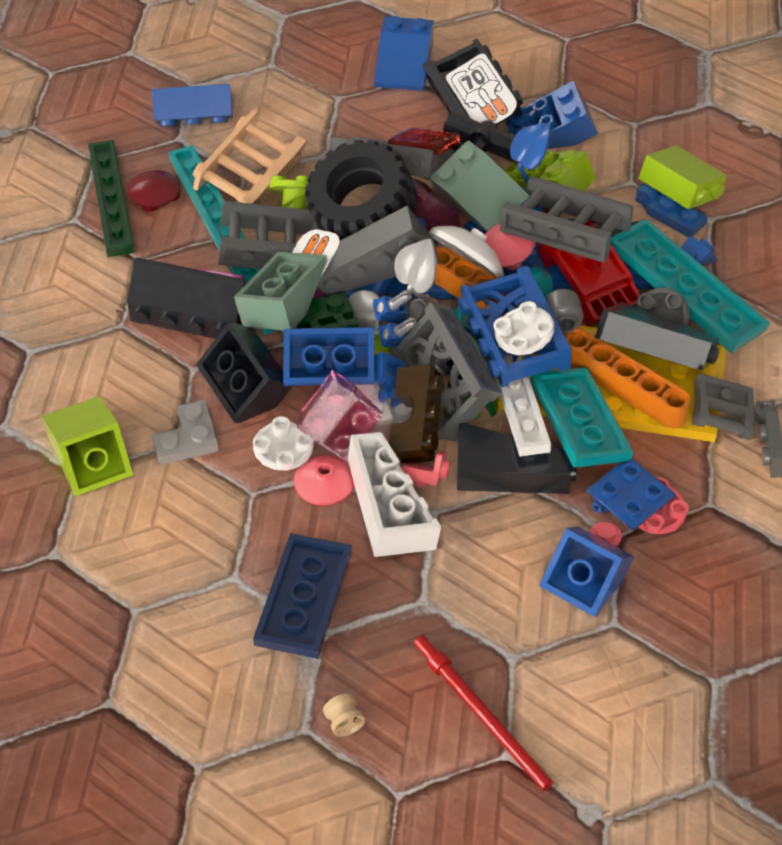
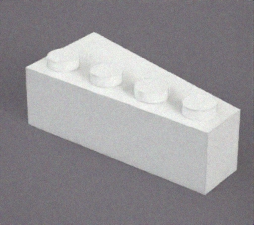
M382 432L351 435L347 460L374 557L436 550L441 525L428 512L426 501L416 493L413 488L412 479L402 471L399 466V459Z

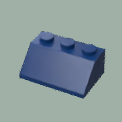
M230 84L152 89L154 121L156 123L161 122V127L176 126V121H186L187 125L202 124L204 119H212V123H226L228 118H233Z
M374 327L284 329V386L374 385Z

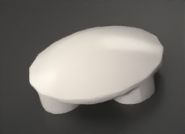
M527 301L522 303L519 308L508 312L504 317H500L494 322L495 339L499 347L507 353L515 355L531 354L542 349L550 342L554 334V321L548 312L538 308L534 302Z
M280 416L258 431L253 439V451L256 458L263 465L274 470L287 471L298 468L308 461L313 453L314 438L302 426L290 422L286 417Z

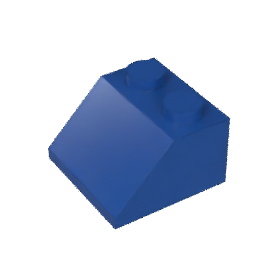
M579 526L566 528L539 586L596 617L621 585L634 556Z

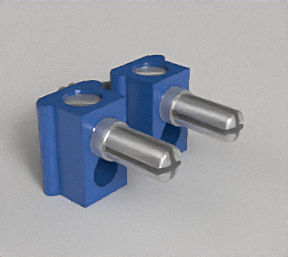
M405 290L396 297L383 296L380 299L373 300L376 317L374 334L379 335L383 347H397L407 334L418 325L414 317L401 323L402 319L409 315L406 304L412 298L409 291ZM380 321L389 322L385 326L380 325Z

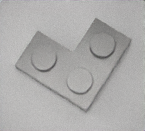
M205 400L176 406L181 428L152 434L159 465L219 452Z

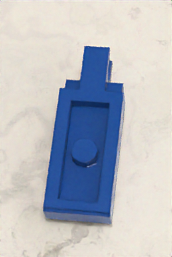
M643 183L636 190L635 201L643 205L649 216L688 238L690 235L694 236L707 224L708 216L693 208H685L649 185Z

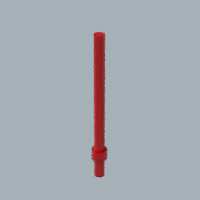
M424 635L419 636L414 641V645L428 660L427 664L436 675H441L539 788L542 791L549 789L553 784L550 777L451 667V660L443 651L438 652Z

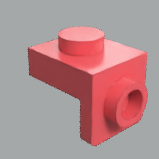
M440 451L436 455L434 467L407 462L403 465L402 471L410 476L413 486L426 487L427 484L437 486L442 482L443 478L447 479L451 461L446 460L448 452Z

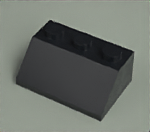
M231 321L228 322L196 363V366L234 423L238 424L276 408L293 387L284 386L282 368L255 330Z

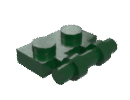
M345 291L312 299L306 316L296 326V329L359 328V323L356 317L353 318L352 307Z

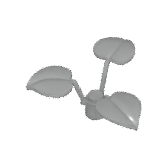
M424 239L405 246L397 254L394 264L397 279L403 284H408L407 290L418 297L412 300L407 307L409 316L414 317L418 322L426 314L424 309L430 302L438 303L435 298L429 297L428 294H422L432 287L436 277V253L432 239ZM358 291L348 298L353 310V318H357L359 328L376 326L373 300L380 299V297L373 291ZM423 344L413 353L417 361H419V355L415 353L417 351H425L426 347ZM445 346L444 349L439 348V351L444 353L446 351ZM436 357L434 368L442 376L446 375L444 363L448 360Z

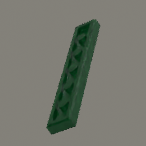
M114 140L89 143L88 147L107 257L135 253Z

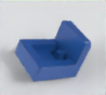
M690 235L681 246L686 253L702 266L708 261L713 264L717 261L712 252L714 247L703 238L698 241Z

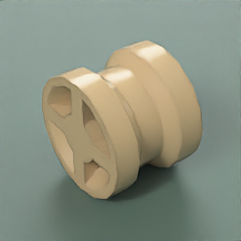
M345 693L335 696L323 707V713L328 720L332 721L331 729L337 737L351 735L358 731L365 723L363 713L356 709L357 701L352 694Z

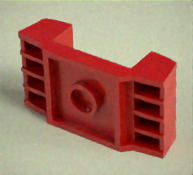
M590 219L585 224L586 226L596 228ZM538 243V253L545 266L548 268L557 264L582 302V322L586 326L593 327L599 324L603 310L622 301L636 307L637 299L641 294L633 282L632 274L611 243L609 257L604 263Z

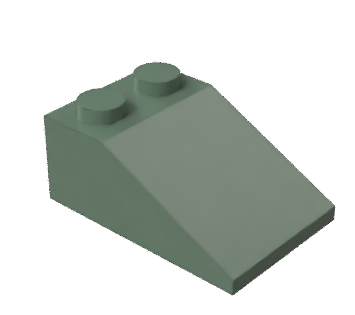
M467 141L429 177L442 199L486 233L493 226L500 224L501 207L506 202L522 206L530 197L485 152L470 141Z
M277 252L234 296L242 325L257 329L280 330L284 332V329H294L308 312L327 263L326 255Z

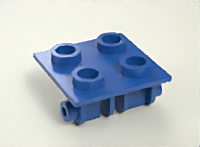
M631 458V461L619 463L587 489V492L594 497L592 508L596 513H606L609 510L632 531L676 495L633 458Z

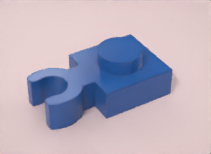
M380 352L374 356L375 382L382 385V389L378 392V399L380 402H384L391 398V406L395 408L402 403L394 396L397 369L405 367V361Z

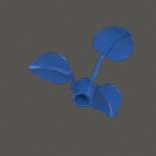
M548 123L525 127L512 140L510 156L514 161L519 162L517 168L527 185L529 177L524 167L532 170L542 162L550 140L551 127ZM537 205L533 210L543 212L544 207ZM538 243L533 248V251H538Z

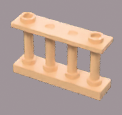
M253 109L247 116L243 115L239 119L234 131L204 163L200 162L193 173L195 177L193 189L198 191L208 181L241 203L262 205L272 193L269 190L271 177L276 175L286 177L302 158L306 140L297 136L292 143L287 142L285 144L254 125L258 111ZM250 134L280 152V156L278 159H271L243 142V140ZM236 149L267 168L264 175L261 173L258 175L228 156ZM222 165L252 183V189L250 191L247 189L243 191L214 172Z

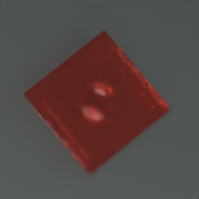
M410 128L388 139V144L430 149L434 151V155L438 156L459 145L460 135L450 132Z

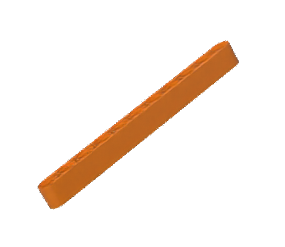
M446 247L436 248L440 263L436 264L434 284L457 298L462 297L461 286L463 285L470 287L497 279L496 276ZM493 298L487 299L495 302L496 304L499 303L497 300ZM484 301L476 303L481 309L488 308ZM579 326L570 333H563L571 347L572 369L587 367L596 384L664 426L678 428L685 424L690 396L684 389L604 341L595 338L594 335Z

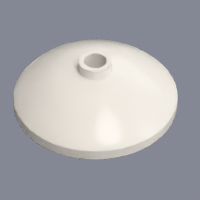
M436 226L429 231V235L443 247L451 249L497 278L504 276L497 254L485 242L487 236L479 230L473 228L469 232L457 226Z

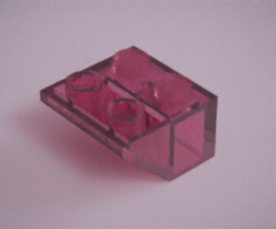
M412 177L417 189V206L413 214L416 217L424 218L426 223L425 229L428 233L431 228L436 226L460 227V210L428 184Z
M332 370L297 416V429L347 462L351 435L370 433L383 416V413L358 387Z

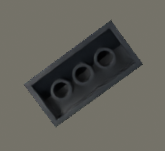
M136 257L127 298L130 321L216 339L229 321L242 325L234 296L246 285L245 279Z

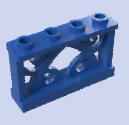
M528 266L517 268V273L470 287L468 285L461 286L462 297L458 298L462 315L467 314L470 332L473 336L477 335L480 353L483 357H488L490 374L493 378H498L501 387L508 386L509 382L558 368L559 371L571 368V347ZM493 298L497 300L499 303L496 304L495 302L487 299ZM484 301L488 308L481 309L476 303ZM527 301L534 302L538 308H542L551 315L554 321V334L550 342L542 349L531 353L538 354V356L532 357L531 354H525L524 360L507 364L503 360L505 355H512L513 362L518 359L519 355L507 353L502 348L497 347L499 345L495 339L494 322L498 318L504 317L507 312L519 308L522 303Z

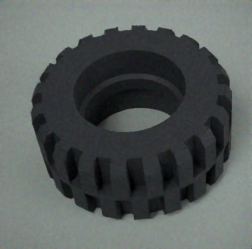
M363 140L353 141L354 144L347 145V143L339 145L340 148L334 152L330 150L325 154L326 158L324 160L320 159L315 164V171H311L307 179L309 184L305 187V196L307 197V207L319 230L335 233L339 237V241L405 206H408L412 212L416 210L417 189L406 162L400 153L393 150L391 146L385 143L380 145L378 141L368 140L367 143H364ZM366 184L382 185L372 199L361 205H341L345 197L360 186Z

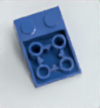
M574 81L521 108L523 115L519 117L515 115L506 120L510 134L514 136L525 127L541 123L550 124L551 132L547 149L575 146L598 134L586 101Z

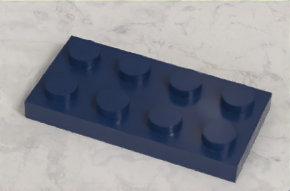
M290 533L253 637L254 646L319 659L352 555V545Z

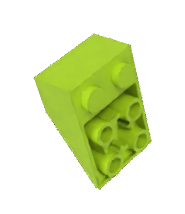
M546 151L542 162L536 168L529 170L524 167L529 178L533 176L585 191L596 180L586 151ZM514 162L504 171L522 189L527 188V184L517 168L519 162Z

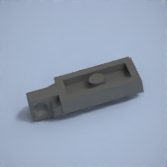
M774 400L756 401L755 420L761 423L759 424V440L766 443V447H762L763 466H769L770 478L782 477V437L778 411H776Z

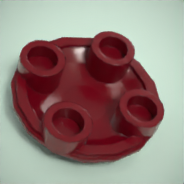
M149 170L131 179L127 186V194L130 200L141 205L144 211L153 212L159 206L180 198V183L169 172Z

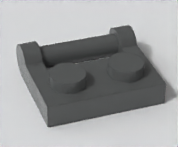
M702 373L694 378L695 411L692 416V424L699 427L711 426L736 433L738 437L743 439H751L755 430L753 388ZM709 409L740 417V422L709 414Z

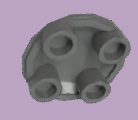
M664 287L652 289L647 293L641 294L637 299L636 307L680 324L689 325L690 311L688 303L674 289Z

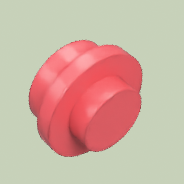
M611 522L596 523L590 530V533L616 547L621 542V530Z

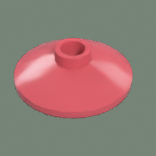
M319 455L309 458L306 463L298 467L294 476V486L298 495L305 501L320 506L334 505L345 500L355 487L349 463L333 455Z

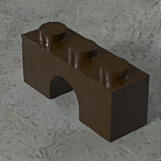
M431 365L400 367L397 369L394 396L406 407H415L413 414L408 420L402 423H394L390 426L389 445L401 464L434 461L435 450L438 448L437 429L438 421L442 417L440 402L441 393L445 389V382L443 376Z

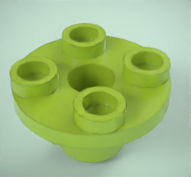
M277 175L271 177L269 190L283 196L281 207L307 210L305 187L309 184L307 181L308 176H297L296 180H287V177Z

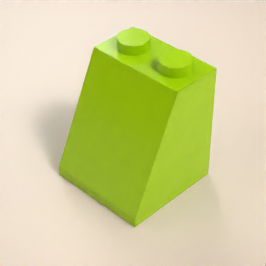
M100 396L42 416L51 446L75 497L133 476L118 422Z

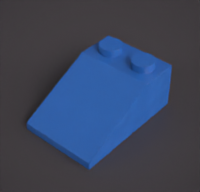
M384 16L374 87L424 91L427 76L422 64L430 61L434 20Z

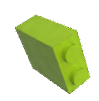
M676 145L646 155L638 179L685 208L692 209L720 198L725 189L724 182L727 175Z

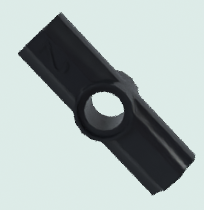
M453 111L448 114L443 127L444 134L465 143L470 141L483 152L488 151L516 163L510 156V146L515 136L500 131L492 121L478 122Z

